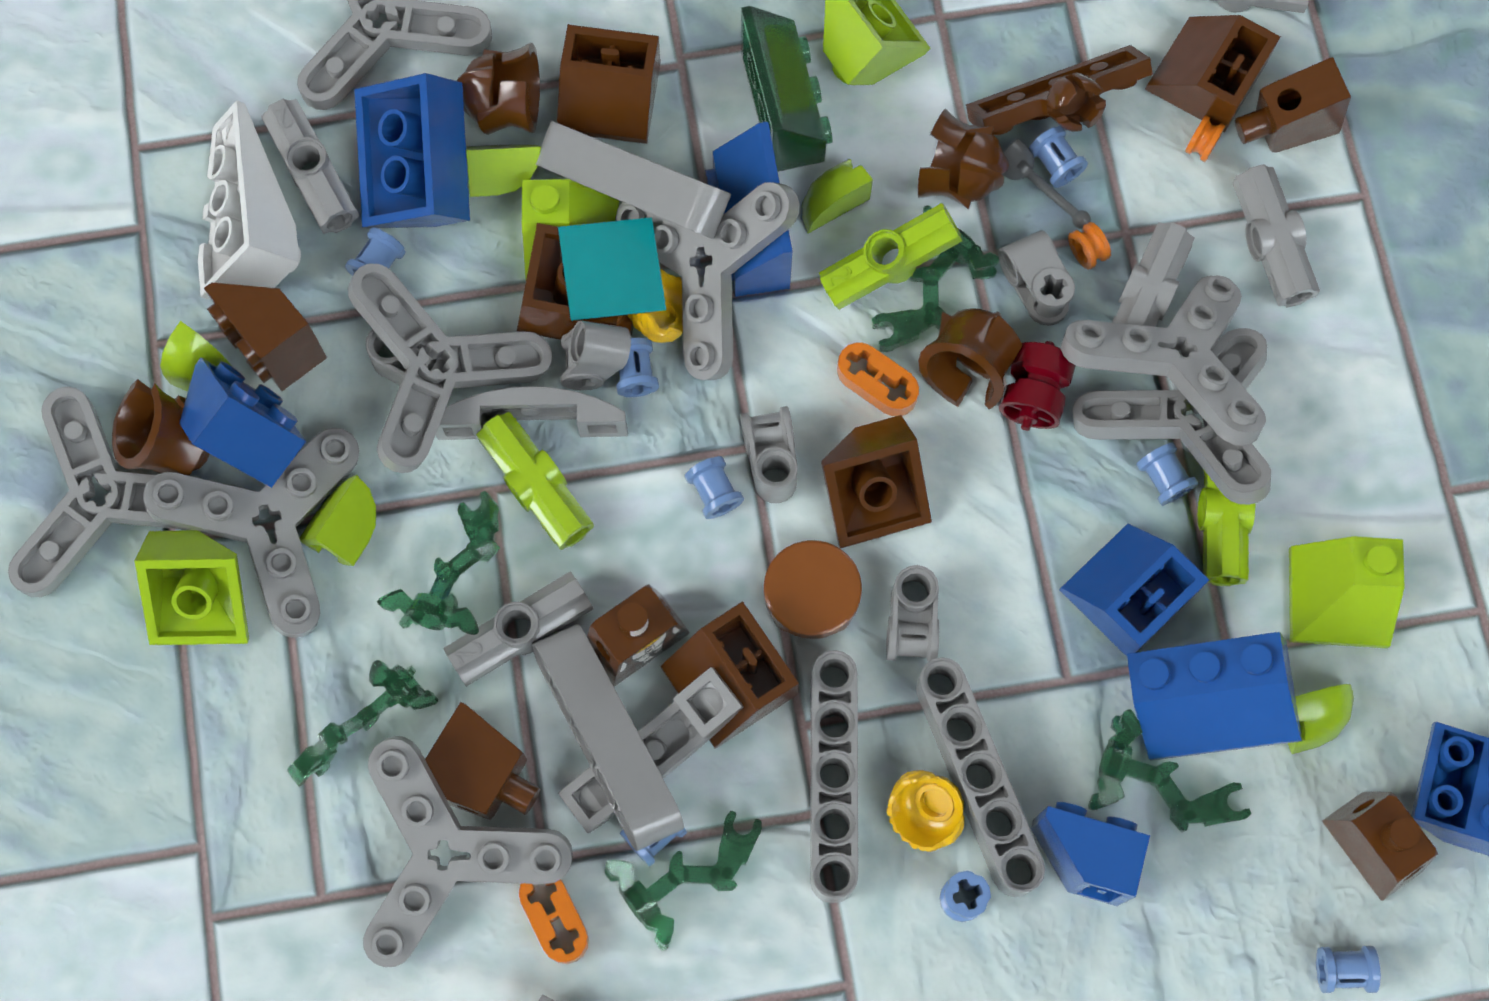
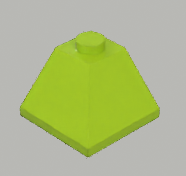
M825 0L823 52L833 64L832 71L847 85H874L924 56L931 49L896 0Z
M570 179L522 180V236L525 280L527 278L537 223L561 227L616 221L619 200Z
M149 531L134 560L149 645L248 644L249 632L237 554L200 531Z
M1352 536L1291 546L1289 548L1290 642L1388 649L1391 646L1405 588L1403 539Z

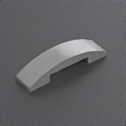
M513 387L477 394L447 406L436 432L438 440L477 439L476 434L483 428L486 421H489L498 414L502 415L509 411L517 421L577 419L580 437L628 436V427L624 411L596 397L551 387Z
M710 667L673 698L674 702L638 731L662 778H665L701 748L744 707L714 667ZM591 767L558 792L587 833H591L615 816Z

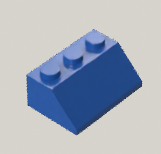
M423 73L354 89L362 228L438 227L470 221L462 82Z
M758 123L712 151L713 169L705 170L706 184L731 194L724 214L758 186L767 182L780 183L769 123ZM789 229L731 274L735 297L790 289L793 250Z
M1280 632L1127 654L1133 704L1150 761L1302 741L1287 642Z

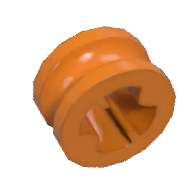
M1205 115L1185 152L1188 154L1197 152L1200 155V160L1206 162L1226 125L1222 123L1216 126L1212 125L1210 117Z
M1093 222L1085 224L1082 228L1083 232L1074 230L1068 235L1069 246L1074 257L1087 270L1096 266L1097 259L1106 261L1111 257V248L1105 234Z

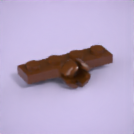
M1132 45L1125 46L966 104L969 122L974 126H994L992 134L1001 135L1011 131L1014 125L1022 122L1051 117L1065 130L1072 132L1082 131V124L1087 128L1094 126L1105 110L1106 100L1099 95L1112 89L1123 90L1130 88L1137 83V80L1153 75L1151 59Z

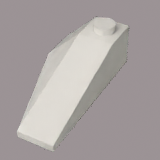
M236 100L213 126L207 177L215 181V187L212 191L210 202L204 205L202 220L211 222L208 244L203 243L199 245L198 253L200 296L210 300V297L204 290V287L211 282L275 288L289 273H292L297 268L301 258L296 224L246 105Z

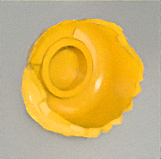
M660 269L666 310L628 314V317L633 322L634 328L649 340L657 343L673 342L683 333L682 278L670 275Z
M915 770L903 774L895 783L888 800L886 813L890 816L889 823L893 825V831L900 834L902 841L908 842L913 849L919 848L920 851L927 852L936 851L954 843L964 829V800L959 788L948 778L925 770Z

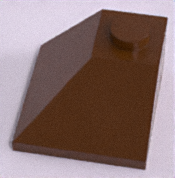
M537 223L517 331L533 332L539 336L561 340L562 336L569 333L580 320L571 321L558 227ZM618 316L582 319L581 321L616 326Z
M902 415L855 427L821 461L840 549L932 522L918 441Z

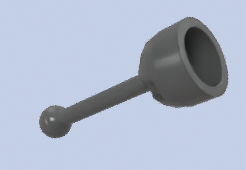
M1017 139L1005 150L1003 154L1008 159L1009 168L1003 176L1010 180L1028 178L1072 217L1075 227L1082 229L1085 224L1091 222L1088 212L1084 210L1078 211L1033 171L1034 156L1024 143Z

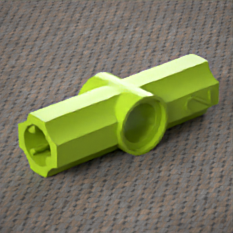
M940 203L893 231L882 229L874 232L868 237L863 248L820 271V280L834 306L840 310L887 283L898 284L906 281L913 275L917 266L963 240L947 208L943 203ZM893 249H899L894 261L886 265L882 264L886 253Z
M510 411L502 415L498 414L484 424L483 428L476 434L477 439L504 474L503 479L514 497L527 512L532 511L553 543L560 550H563L567 547H572L585 538L587 533L594 528V524L566 487L567 482L551 457L543 449L540 451L537 449L527 432Z
M1204 470V488L1201 489L1197 507L1198 528L1200 531H1203V574L1209 579L1208 582L1214 586L1229 587L1245 584L1248 581L1249 534L1254 525L1256 504H1237L1230 501L1222 494Z

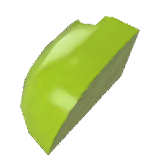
M520 144L467 146L470 197L498 196L519 189L522 186V180H530L538 167L536 163L540 155L541 146Z
M847 159L825 171L812 182L802 202V221L808 234L870 200L873 179L862 165L852 169V160Z
M180 321L165 345L160 367L163 376L171 385L188 391L195 365L201 357L215 366H218L221 361L230 366L232 365L213 345Z
M358 475L347 479L335 489L313 516L299 537L300 542L317 553H320L322 548H325L338 558L339 563L354 566L368 545L376 526V504L370 488Z
M1351 684L1331 686L1295 696L1302 741L1288 743L1291 754L1320 747L1337 738L1351 718L1354 702Z

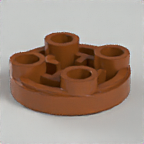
M817 540L797 542L783 549L770 563L764 580L765 604L776 626L782 631L806 639L825 638L847 628L858 610L862 594L860 574L853 560L837 546Z

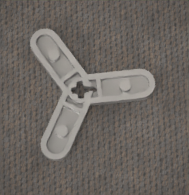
M347 0L353 14L301 70L298 75L297 85L303 100L308 106L316 110L334 108L349 94L390 47L465 56L477 55L483 52L491 43L492 28L490 20L482 10L470 6L418 0ZM379 14H386L388 21L383 22L381 28H374L372 20H377Z
M767 182L755 188L723 214L714 239L695 233L624 202L621 203L617 210L616 221L652 217L659 262L682 276L683 356L685 367L689 374L696 379H721L732 366L731 274L781 236L796 222L799 214V200L794 190L785 184ZM707 255L712 256V265H708L705 268L700 266L701 258H705Z
M363 265L353 274L350 280L348 297L351 303L406 369L377 444L379 459L385 467L394 472H412L425 460L454 388L529 383L538 380L547 371L552 362V351L549 344L543 337L533 332L447 337L398 277L383 265ZM428 355L432 359L441 357L445 361L442 372L438 368L430 371L426 367V363L429 360Z
M1216 275L1201 278L1167 328L1078 320L1071 323L1065 331L1061 343V351L1069 362L1088 369L1167 376L1224 441L1241 446L1252 444L1258 439L1265 425L1266 416L1261 406L1212 352L1234 317L1242 297L1239 288L1227 277Z
M1238 328L1224 334L1212 352L1239 383L1247 389L1265 365L1267 360V342L1263 335L1255 330ZM1179 390L1093 391L1081 395L1074 402L1072 408L1074 428L1080 435L1086 438L1096 440L1181 439L1218 489L1230 501L1237 504L1250 505L1260 502L1270 492L1271 469L1254 445L1241 446L1224 441L1204 419L1203 424L1205 427L1202 428V422L1199 418L1197 419L1193 414L1186 416V411L1192 410L1195 414L1199 413Z
M63 387L54 390L46 397L41 409L42 419L69 491L17 551L9 563L8 575L10 582L17 590L30 597H44L56 590L112 523L189 530L158 522L147 513L143 501L144 488L155 475L119 472L96 410L83 392L77 388ZM93 476H95L98 483L106 491H112L105 495L106 503L102 506L97 505L94 501H89V499L95 496V487L92 482Z
M330 428L323 430L294 457L272 488L266 485L259 492L179 473L164 472L155 475L146 484L143 493L144 505L147 513L154 520L163 524L246 542L274 628L283 636L290 638L303 637L311 633L317 626L320 617V604L296 527L353 471L359 456L358 442L351 433L344 429ZM262 509H268L271 516L279 515L281 518L274 525V536L277 541L275 544L270 542L268 533H266L263 526L255 527L252 523L259 519V511Z
M392 736L384 739L373 748L368 760L370 776L413 854L365 931L363 948L367 957L373 963L382 967H396L404 963L411 956L457 881L549 884L562 879L569 871L573 859L572 845L567 837L559 831L538 828L461 826L420 749L413 741L406 737ZM446 840L448 841L449 849L458 852H469L471 857L466 858L467 855L455 856L450 859L448 866L440 865L439 857L431 856L430 850L437 849L440 841Z

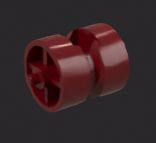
M1046 341L1045 343H1022V348L1011 364L1010 374L1015 383L1005 386L1003 397L1001 398L999 405L1000 413L1011 421L1021 424V429L1025 431H1030L1031 427L1052 429L1060 424L1066 400L1065 395L1060 389L1070 386L1076 365L1069 362L1063 356L1061 348L1054 346L1055 344L1051 341Z

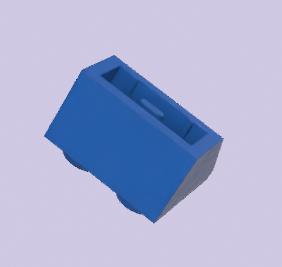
M201 357L193 371L179 424L193 445L272 488L306 443V440L295 427L298 422L297 418L280 406L283 403V399L268 387L259 384L255 389L244 383L245 377L229 364L221 361L218 366H215Z
M1128 523L1059 590L1127 656L1129 653L1138 652L1203 588L1209 579L1173 544Z
M1434 722L1431 727L1411 816L1419 826L1443 842L1489 856V738L1440 722Z
M1057 802L1055 808L1047 806L1033 819L1031 830L1067 892L1113 906H1119L1135 898L1150 835L1137 832L1138 825L1123 818L1108 816L1106 822L1086 817L1087 810L1074 804Z

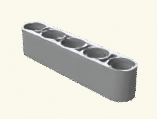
M553 121L549 124L536 163L537 166L711 239H714L731 196L728 192Z
M579 624L573 625L532 643V649L539 668L632 847L639 851L683 830L684 823L678 806Z
M837 650L827 651L817 658L810 681V883L813 892L819 899L833 904L847 899L856 887L858 880L857 668L849 655ZM828 667H837L844 671L847 676V682L841 687H828L821 680L820 673ZM831 715L839 716L847 724L848 730L841 737H829L821 730V720ZM832 764L839 765L847 773V783L839 788L828 787L820 778L822 768ZM831 814L839 815L847 823V834L840 839L826 837L820 829L822 818ZM829 865L840 866L847 874V886L840 891L828 890L820 881L819 875L821 870Z
M944 657L935 658L928 662L920 673L916 685L917 697L952 782L959 788L962 795L964 811L995 885L1007 896H1025L1038 887L1044 879L1045 867L1042 856L964 671L952 659ZM933 674L945 675L952 682L953 691L946 695L936 694L928 686L927 678ZM954 719L965 721L971 728L972 738L963 742L954 740L947 732V723ZM973 765L986 768L991 775V785L984 789L972 786L967 780V768ZM990 812H1001L1006 815L1011 824L1009 835L1000 837L991 833L986 824L987 814ZM1010 859H1020L1028 865L1031 872L1028 884H1015L1009 879L1006 865Z

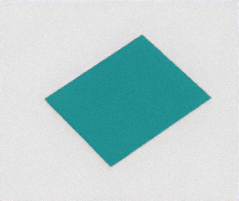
M652 217L558 227L571 321L666 310Z

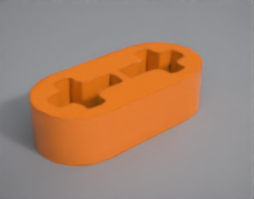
M856 342L846 346L841 351L838 358L837 374L840 381L847 388L890 416H903L914 409L919 395V385L916 378L910 372L866 343ZM861 358L868 361L866 370L875 377L862 370L858 371L856 375L850 372L851 362L849 360L857 363ZM881 382L893 389H896L900 384L905 386L904 396L907 400L898 397L895 401L889 400L890 390Z
M560 879L555 883L545 884L546 886L555 884L557 891L550 895L556 909L550 915L547 914L544 906L539 901L531 904L529 897L535 893L534 885L521 883L519 889L521 905L545 953L552 960L562 964L578 961L588 949L589 937L564 883ZM559 918L569 932L577 930L579 933V937L573 941L575 950L569 954L562 948L555 950L552 948L551 943L558 938L552 922Z

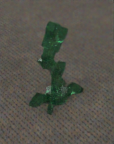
M929 205L924 206L923 213L930 210L932 207H930ZM958 228L963 241L940 253L930 266L917 268L910 277L911 282L923 283V306L917 310L910 309L881 313L872 318L871 325L873 329L889 327L893 331V335L890 338L882 339L878 342L879 351L890 352L918 340L921 333L934 325L935 328L940 329L941 315L945 311L939 306L938 283L955 262L963 265L967 263L972 279L984 280L996 276L997 270L994 266L999 263V257L991 252L983 255L981 247L976 245L965 232Z
M486 491L480 493L481 504L475 511H472L465 502L459 504L457 509L458 515L461 518L470 543L448 562H444L440 557L436 558L434 572L437 577L429 594L418 593L415 595L414 600H412L402 589L389 592L377 600L378 605L382 609L391 612L400 609L405 614L399 621V625L403 629L410 627L414 623L415 625H421L436 631L443 630L445 627L454 628L459 626V629L464 633L478 634L479 628L475 617L467 607L458 608V600L450 592L462 573L478 561L488 562L500 549L493 540L494 533L499 531V506Z
M376 660L372 663L369 672V682L373 687H384L386 691L370 705L360 710L357 715L341 725L330 722L317 735L320 740L314 746L311 745L305 748L301 755L287 769V772L299 787L313 773L318 777L322 776L329 769L331 761L338 752L336 750L338 744H344L348 741L347 737L362 728L365 731L369 730L377 722L380 714L388 707L391 708L396 704H400L405 708L410 706L413 710L435 705L438 702V698L433 692L424 690L414 679L413 675L416 670L412 665L407 669L400 665L390 669L381 660Z
M1128 709L1121 716L1117 715L1112 718L1110 728L1115 734L1108 739V744L1100 762L1099 777L1097 779L1099 793L1091 795L1088 803V808L1091 811L1106 807L1124 798L1125 795L1120 783L1126 776L1148 783L1157 789L1170 809V820L1180 832L1187 831L1189 824H1204V827L1230 822L1234 823L1247 819L1251 815L1250 808L1234 811L1227 802L1228 796L1231 793L1243 789L1241 783L1233 782L1221 786L1219 789L1188 801L1170 777V774L1179 767L1178 763L1169 761L1153 766L1131 759L1133 749L1129 744L1143 733L1134 712Z
M731 810L726 815L723 824L717 863L714 866L683 865V854L681 851H677L670 861L669 871L647 889L639 880L635 881L633 863L623 860H607L605 862L606 869L604 874L610 882L619 881V893L628 907L644 925L646 930L656 933L654 942L661 951H667L674 931V919L662 915L657 903L683 884L712 885L718 892L735 890L738 885L732 879L741 865H746L762 830L761 820L755 819L751 832L741 835L733 827L737 812Z

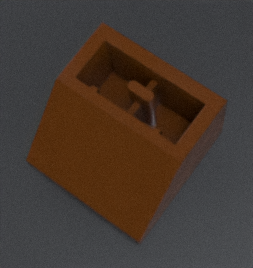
M1241 15L1189 17L1148 82L1145 90L1200 120L1207 115L1210 117L1212 125L1216 126L1220 123L1226 125L1223 130L1225 133L1266 66L1281 36Z
M568 24L560 64L557 123L590 137L647 144L661 64L659 36Z
M213 282L204 287V290L214 303L207 308L208 312L234 348H238L246 358L248 365L263 383L272 379L278 388L283 391L327 359L310 325L281 289Z
M743 601L698 630L660 666L678 694L710 667H714L744 706L709 740L714 749L798 694L799 682Z

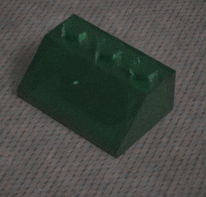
M753 6L741 7V56L758 122L769 123L777 171L825 162L826 144L833 142L832 131L828 117H820L817 104L822 102L821 90L817 76L809 77L806 64L811 63V55L806 36H798L795 21Z

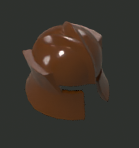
M530 42L521 48L509 52L484 49L483 55L472 60L465 72L457 79L458 82H462L464 112L478 123L481 131L486 135L511 126L534 133L538 121L540 101L539 64L534 44Z
M945 108L930 133L932 137L938 140L931 166L920 167L918 198L944 196L960 203L969 210L971 202L980 201L992 191L1001 188L1004 184L1003 174L1008 170L1009 162L1003 154L999 140L992 134L994 126L965 124L955 118Z
M971 308L958 311L953 316L942 312L938 338L920 352L918 360L919 371L925 381L939 395L959 407L973 382L970 376L956 366L957 361L984 378H990L985 395V406L990 410L1003 397L1004 375L1022 348V343L1013 328L1002 318L1001 313L998 311L993 313L988 310Z
M139 379L130 386L117 410L113 422V452L120 466L126 469L143 468L159 473L172 472L190 476L192 471L200 469L207 462L210 454L193 445L179 424L186 398L178 395L174 399L163 392L155 383L151 389Z

